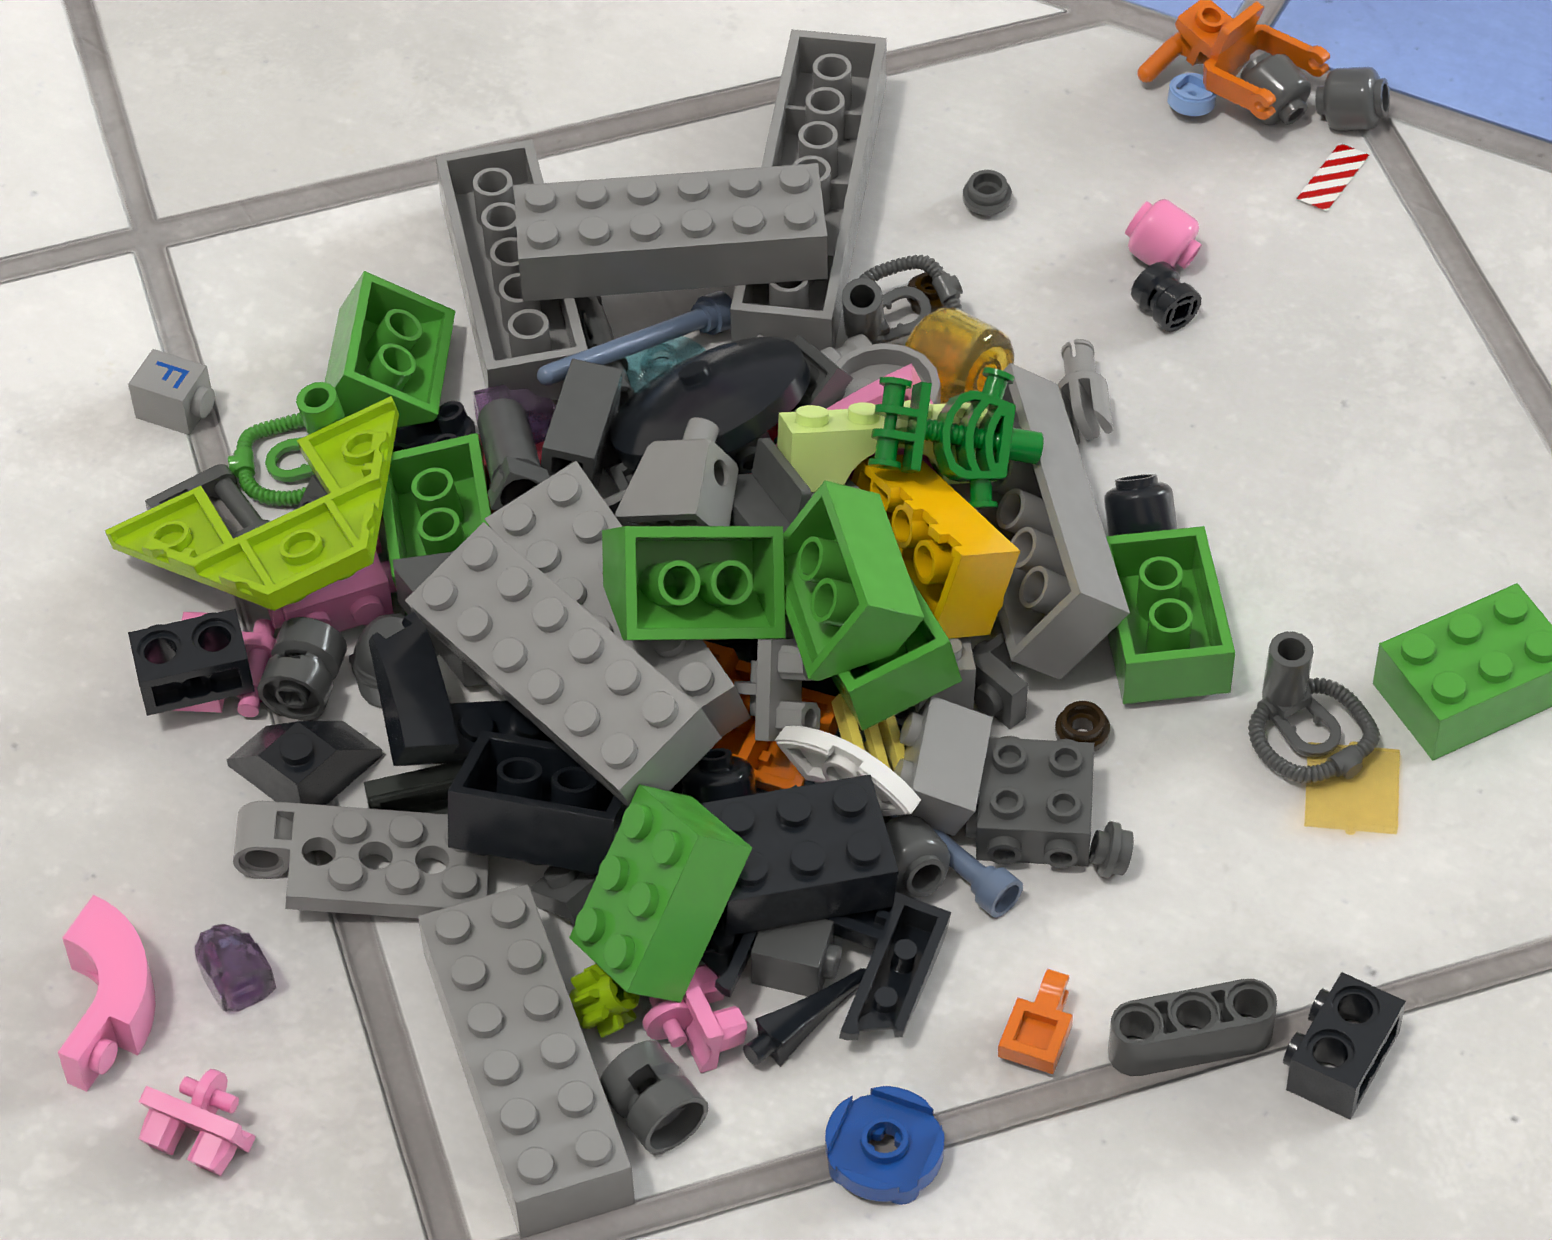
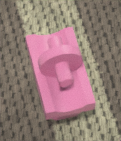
M705 964L698 965L681 1003L650 997L649 1001L653 1008L645 1015L642 1021L645 1032L651 1039H668L672 1047H680L686 1043L700 1073L716 1069L720 1052L743 1044L747 1032V1022L739 1007L733 1006L712 1011L709 1003L724 1000V995L715 988V980L719 977Z
M216 1069L208 1070L200 1081L188 1076L184 1077L180 1084L179 1092L192 1097L191 1104L149 1086L145 1087L139 1103L149 1109L140 1132V1141L152 1148L173 1155L185 1128L199 1132V1135L187 1160L219 1176L222 1175L230 1163L237 1148L249 1153L256 1136L242 1130L240 1124L215 1114L218 1109L232 1114L239 1103L238 1097L226 1092V1074Z

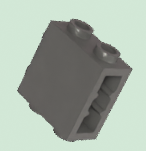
M1015 736L989 737L979 789V804L976 805L975 813L966 822V837L977 838L976 859L993 861L1003 865L1018 862L1049 864L1058 868L1088 866L1091 838L1094 743L1076 742L1070 739L1052 741L1021 739Z

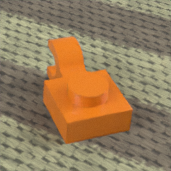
M1047 969L1035 1002L1017 997L998 1045V1057L1054 1074L1073 1023V1015L1062 1012L1069 995V990H1066L1070 975Z

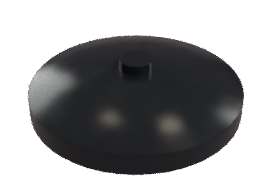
M779 337L747 338L708 349L667 369L639 389L615 416L609 433L611 443L620 461L629 469L636 471L647 446L654 441L682 440L688 421L696 417L707 419L718 426L719 433L715 444L728 454L771 429L778 423L779 413L790 412L799 403L810 382L809 367L799 347L794 342Z

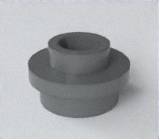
M994 170L975 172L970 176L963 188V202L965 206L972 212L981 215L998 214L1007 209L1012 200V190L1006 178Z
M1109 821L1104 831L1096 830L1092 838L1089 860L1090 863L1097 864V873L1100 877L1110 878L1113 873L1124 875L1131 861L1134 835L1132 831L1122 829L1121 824L1118 822Z

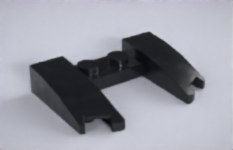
M414 612L404 617L401 622L404 629L388 638H384L377 632L369 639L368 642L393 766L445 764L464 760L467 758L482 730L555 743L507 700L450 703L426 626Z
M895 892L893 907L827 918V920L834 921V935L874 949L841 1028L840 1039L847 1041L858 1040L859 1031L893 1029L895 1038L903 1037L947 935L952 912ZM719 919L701 961L719 977L715 980V988L722 995L730 998L751 957V951L758 931L725 936L721 919Z

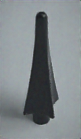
M860 968L832 985L793 1004L756 1018L758 1035L743 1046L744 1055L753 1065H758L771 1055L778 1066L781 1067L825 1017L859 987L866 968Z

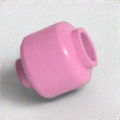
M1161 199L1153 205L1148 201L1145 202L1125 231V235L1130 237L1128 243L1129 251L1149 266L1156 262L1164 261L1173 268L1178 264L1186 269L1202 246L1201 243L1195 240L1199 232L1198 221L1166 199Z

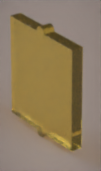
M1355 741L1349 743V745H1357ZM1308 742L1309 744H1321V743ZM1338 745L1333 752L1322 757H1307V766L1311 767L1314 765L1316 767L1317 764L1325 763L1328 757L1349 745ZM1374 748L1373 752L1363 759L1361 771L1351 779H1346L1342 775L1340 777H1330L1323 781L1318 780L1316 783H1313L1312 780L1310 783H1306L1304 826L1345 830L1348 835H1353L1356 831L1397 834L1400 750Z

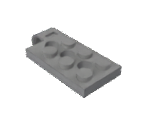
M255 801L244 805L238 812L233 864L240 873L257 879L276 878L288 870L285 909L418 918L422 914L487 896L489 855L481 856L470 851L449 848L448 814ZM321 850L329 853L333 860L325 865H313L304 859V855L311 851ZM377 854L388 859L390 864L385 868L375 870L365 867L360 860L367 855ZM432 858L444 863L446 869L440 873L430 874L419 869L417 864L424 859Z

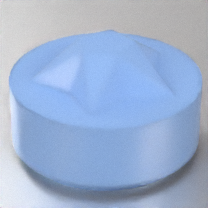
M1184 73L1171 80L1167 101L1169 106L1180 114L1202 116L1214 109L1217 94L1206 90L1203 84V75Z

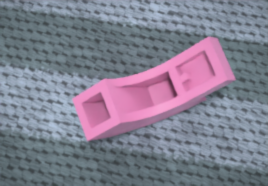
M95 895L91 897L63 936L71 969L89 977L98 985V990L91 1006L58 1051L67 1083L86 1092L99 1074L103 1075L111 1068L116 1059L118 1047L139 1055L150 1034L156 1007L153 980L138 933L130 921L117 908Z

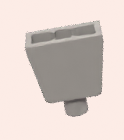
M691 418L688 421L682 440L654 441L647 446L616 510L615 516L618 521L624 526H729L739 470L737 463L715 444L719 433L718 426L707 419Z

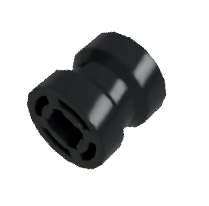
M1164 261L1148 266L1140 273L1131 288L1133 300L1142 309L1151 310L1154 321L1167 332L1177 331L1187 325L1197 314L1201 306L1202 298L1200 294L1190 284L1181 283L1178 272L1169 263Z

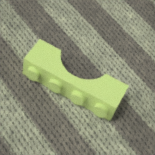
M911 400L904 401V407L910 408ZM865 402L851 404L848 409L827 410L815 405L801 406L797 408L796 412L779 413L777 447L805 481L811 492H816L825 480L845 485L849 475L856 466L875 453L877 440L871 438L872 429H883L885 417L874 413L875 404ZM929 403L927 419L937 420L939 413L946 404ZM963 403L955 414L953 424L957 423L959 425L971 403ZM988 409L982 412L976 424L978 428ZM897 419L896 430L907 432L908 420ZM924 440L923 454L928 456L930 464L948 484L970 483L952 481L940 472L933 452V442ZM898 444V448L905 447L904 444ZM951 445L955 462L958 464L956 445Z

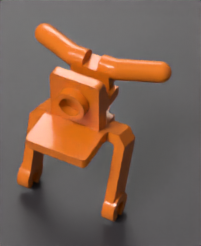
M1199 0L1178 16L1175 26L1179 32L1167 39L1138 68L1137 75L1142 82L1149 83L1178 55L1187 57L1186 61L1192 66L1203 64V84L1206 90L1250 110L1255 117L1266 120L1276 112L1275 108L1270 106L1276 101L1275 95L1268 89L1259 88L1236 77L1244 64L1249 61L1250 55L1256 50H1263L1271 55L1285 54L1297 67L1306 70L1314 77H1321L1330 69L1329 65L1325 63L1330 59V54L1321 46L1308 45L1268 25L1257 24L1265 8L1258 1L1233 19L1212 0Z

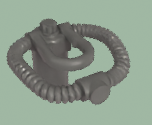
M921 254L918 256L913 255L912 257L909 255L907 258H897L896 261L891 260L885 264L876 265L860 275V278L853 279L847 283L843 289L842 307L846 336L851 338L855 335L863 334L873 345L890 342L917 333L923 329L930 320L931 305L929 299L922 291L915 287L903 286L883 295L880 286L876 283L879 279L893 273L897 274L912 268L914 270L916 268L918 270L921 269L930 274L932 284L942 304L946 306L948 311V323L941 334L925 344V346L914 349L930 359L941 350H944L949 343L953 342V339L957 337V333L960 332V327L963 325L962 320L964 316L962 314L964 311L961 309L962 305L959 299L961 297L960 294L963 293L961 284L956 275L950 276L949 273L943 271L942 266H939V262H935V259L930 258L928 255L924 256ZM903 298L917 301L921 308L918 318L904 325L898 323L897 327L890 329L884 318V307L889 310L892 308V303Z
M1285 631L1277 634L1269 645L1262 700L1257 703V709L1254 710L1249 720L1248 734L1252 747L1255 749L1258 757L1269 768H1272L1277 774H1281L1282 777L1292 778L1294 782L1298 780L1300 783L1304 781L1310 783L1312 780L1313 783H1316L1318 780L1323 781L1330 777H1340L1342 775L1346 779L1353 778L1361 771L1363 759L1373 752L1380 740L1379 728L1375 720L1353 692H1350L1348 688H1344L1338 682H1332L1331 679L1326 681L1325 678L1320 680L1317 677L1314 679L1309 678L1314 651L1311 641L1306 636L1294 631ZM1320 692V694L1324 693L1334 697L1335 700H1338L1339 703L1346 707L1362 730L1363 736L1360 742H1357V745H1349L1328 757L1325 763L1317 764L1316 767L1308 765L1307 768L1306 766H1297L1292 764V762H1288L1287 759L1279 756L1272 749L1265 736L1264 727L1267 722L1266 720L1273 721L1291 748L1299 754L1307 757H1323L1332 753L1340 742L1341 726L1336 718L1312 697V694ZM1306 708L1314 716L1313 722H1321L1327 727L1330 736L1321 744L1306 743L1296 733V726H1291L1286 718Z

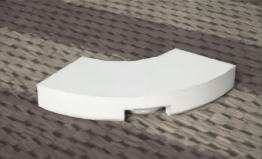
M785 726L775 739L779 748L807 781L828 782L871 774L883 816L912 814L921 801L913 789L884 763L865 750L840 737L809 727Z

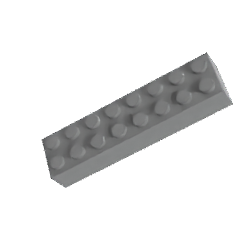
M791 29L761 167L818 163L827 230L828 279L735 286L730 308L732 342L734 340L754 338L759 334L764 337L784 338L793 342L799 334L819 350L826 347L835 348L843 308L842 292L848 282L887 81V38Z

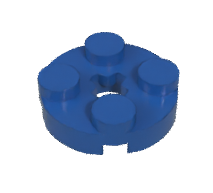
M893 1086L870 1088V1095L861 1096L854 1101L852 1095L842 1101L832 1112L825 1131V1151L830 1177L849 1192L864 1199L880 1202L891 1201L899 1205L914 1201L918 1197L920 1190L927 1187L934 1180L943 1163L945 1136L942 1125L940 1127L939 1122L933 1116V1108L925 1099L914 1092ZM885 1134L895 1137L894 1146L897 1149L892 1152L881 1153L875 1151V1147L869 1144L871 1140L881 1141Z

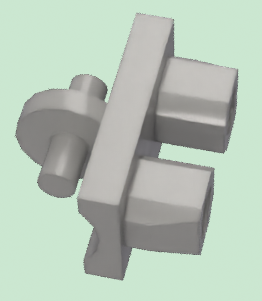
M794 638L758 639L757 660H751L750 681H735V687L739 694L750 695L749 715L755 716V740L775 741L785 726L820 729V708L817 702L801 701L802 680L808 681L810 679H808Z

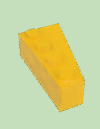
M904 454L897 455L896 461L901 462L900 470L869 466V459L875 458V456L864 459L856 466L851 481L862 490L880 494L908 574L948 639L990 635L998 611L1003 606L1004 595L1020 550L923 460L921 462V470L910 474L901 472Z

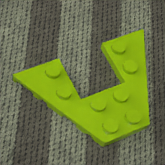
M392 396L297 440L304 459L327 492V495L233 539L200 485L104 530L114 550L273 611L288 604L299 602L307 595L338 580L347 579L374 562L399 418Z

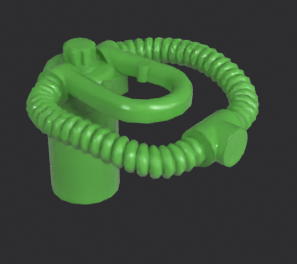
M315 382L305 386L296 398V404L300 413H297V415L292 414L291 416L287 415L286 418H276L275 421L271 419L269 422L265 421L264 424L262 422L258 425L254 424L253 427L250 426L248 429H245L237 441V449L232 456H228V464L230 470L239 479L240 487L250 498L273 506L299 505L306 487H303L302 490H293L292 492L290 490L287 492L278 490L276 492L275 490H266L265 487L262 488L254 479L255 463L252 446L256 440L263 438V436L267 437L268 434L272 436L273 433H283V430L287 432L288 430H293V428L305 427L309 435L345 418L337 392L331 384ZM300 438L279 442L266 455L265 465L267 471L275 480L295 482L315 475L310 466L305 463L301 467L291 470L280 469L277 466V461L282 455L300 450L297 440Z

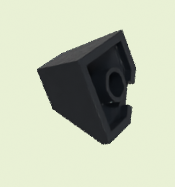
M296 721L265 726L226 760L231 769L276 802L327 805L380 759L383 753L379 746L344 721Z

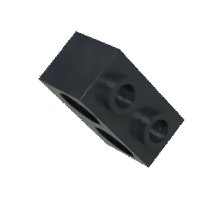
M236 609L218 613H207L200 617L168 624H157L146 629L128 632L147 716L255 692Z
M1341 972L1331 991L1322 988L1317 994L1308 1016V1020L1312 1024L1304 1035L1297 1031L1287 1047L1283 1058V1064L1290 1067L1286 1090L1351 1120L1400 1033L1406 1001ZM1345 1019H1354V1020H1357V1021H1359V1022H1361V1023H1359V1024L1350 1023V1022L1346 1021ZM1322 1062L1332 1063V1064L1336 1065L1337 1067H1333V1068L1325 1067V1066H1322V1065L1319 1064V1063H1322Z

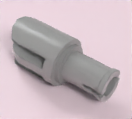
M1075 339V357H1073L1070 342H1067L1062 347L1061 355L1064 361L1065 376L1060 380L1058 386L1076 443L1080 444L1078 428L1086 440H1092L1100 435L1099 424L1107 434L1113 431L1108 385L1106 379L1101 374L1096 373L1094 347L1087 340Z

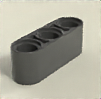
M1240 979L1123 1003L1114 1010L1111 1017L1108 1044L1109 1061L1122 1074L1143 1076L1263 1051L1270 1044L1273 1036L1277 1010L1276 994L1263 981ZM1249 1014L1257 1018H1245L1241 1015ZM1193 1025L1201 1029L1191 1030L1184 1026ZM1137 1036L1143 1038L1144 1040L1134 1041L1128 1039L1127 1037Z

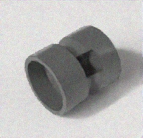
M296 617L283 622L271 651L272 657L269 658L257 687L258 696L262 702L275 713L291 719L312 720L321 716L332 692L333 680L337 677L347 652L346 640L341 633L331 625L313 618Z
M646 1040L624 1050L610 1062L600 1078L607 1101L617 1114L622 1118H627V1126L650 1153H663L685 1142L697 1131L708 1113V1102L688 1078L680 1075L678 1065L657 1041Z

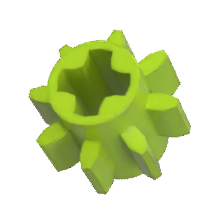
M597 964L584 969V972L571 977L570 981L575 988L570 991L569 997L582 1028L592 1029L597 1026L601 1038H604L623 1029L624 1025L636 1020L637 1016L632 1009L638 1005L640 995L626 992Z

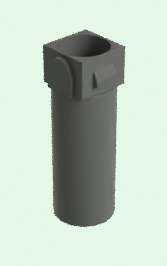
M507 398L496 399L486 404L479 412L477 425L491 482L488 497L491 509L497 511L548 479L549 474L547 469L541 468L528 413L523 405Z

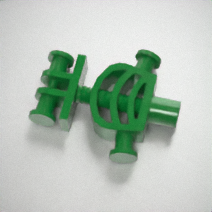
M984 367L982 375L987 378L982 392L970 390L951 397L939 413L937 420L927 419L932 383L920 382L912 387V381L907 379L880 377L879 384L884 386L882 404L875 405L874 413L884 416L885 420L883 429H872L871 438L876 439L877 443L875 458H870L868 465L881 469L900 470L901 462L896 461L898 444H904L901 472L910 474L919 472L921 470L924 440H930L933 442V452L940 472L949 480L970 482V502L968 503L975 509L997 508L998 501H992L991 481L1007 477L1009 460L1037 464L1042 455L1044 437L1042 432L1013 428L1016 405L1002 400L1007 384H1013L1015 379L1008 372ZM912 388L910 408L904 407L906 389ZM963 403H971L959 425L957 423L953 424L955 414ZM988 409L978 428L976 424L982 412ZM897 419L908 420L907 432L896 430ZM951 445H956L958 464L955 462Z

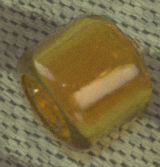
M940 308L926 315L914 327L905 343V346L924 354L936 367L941 386L940 404H946L951 397L970 390L982 392L987 378L982 375L984 367L1003 371L1010 363L1014 364L1015 352L1009 337L1005 333L957 308Z

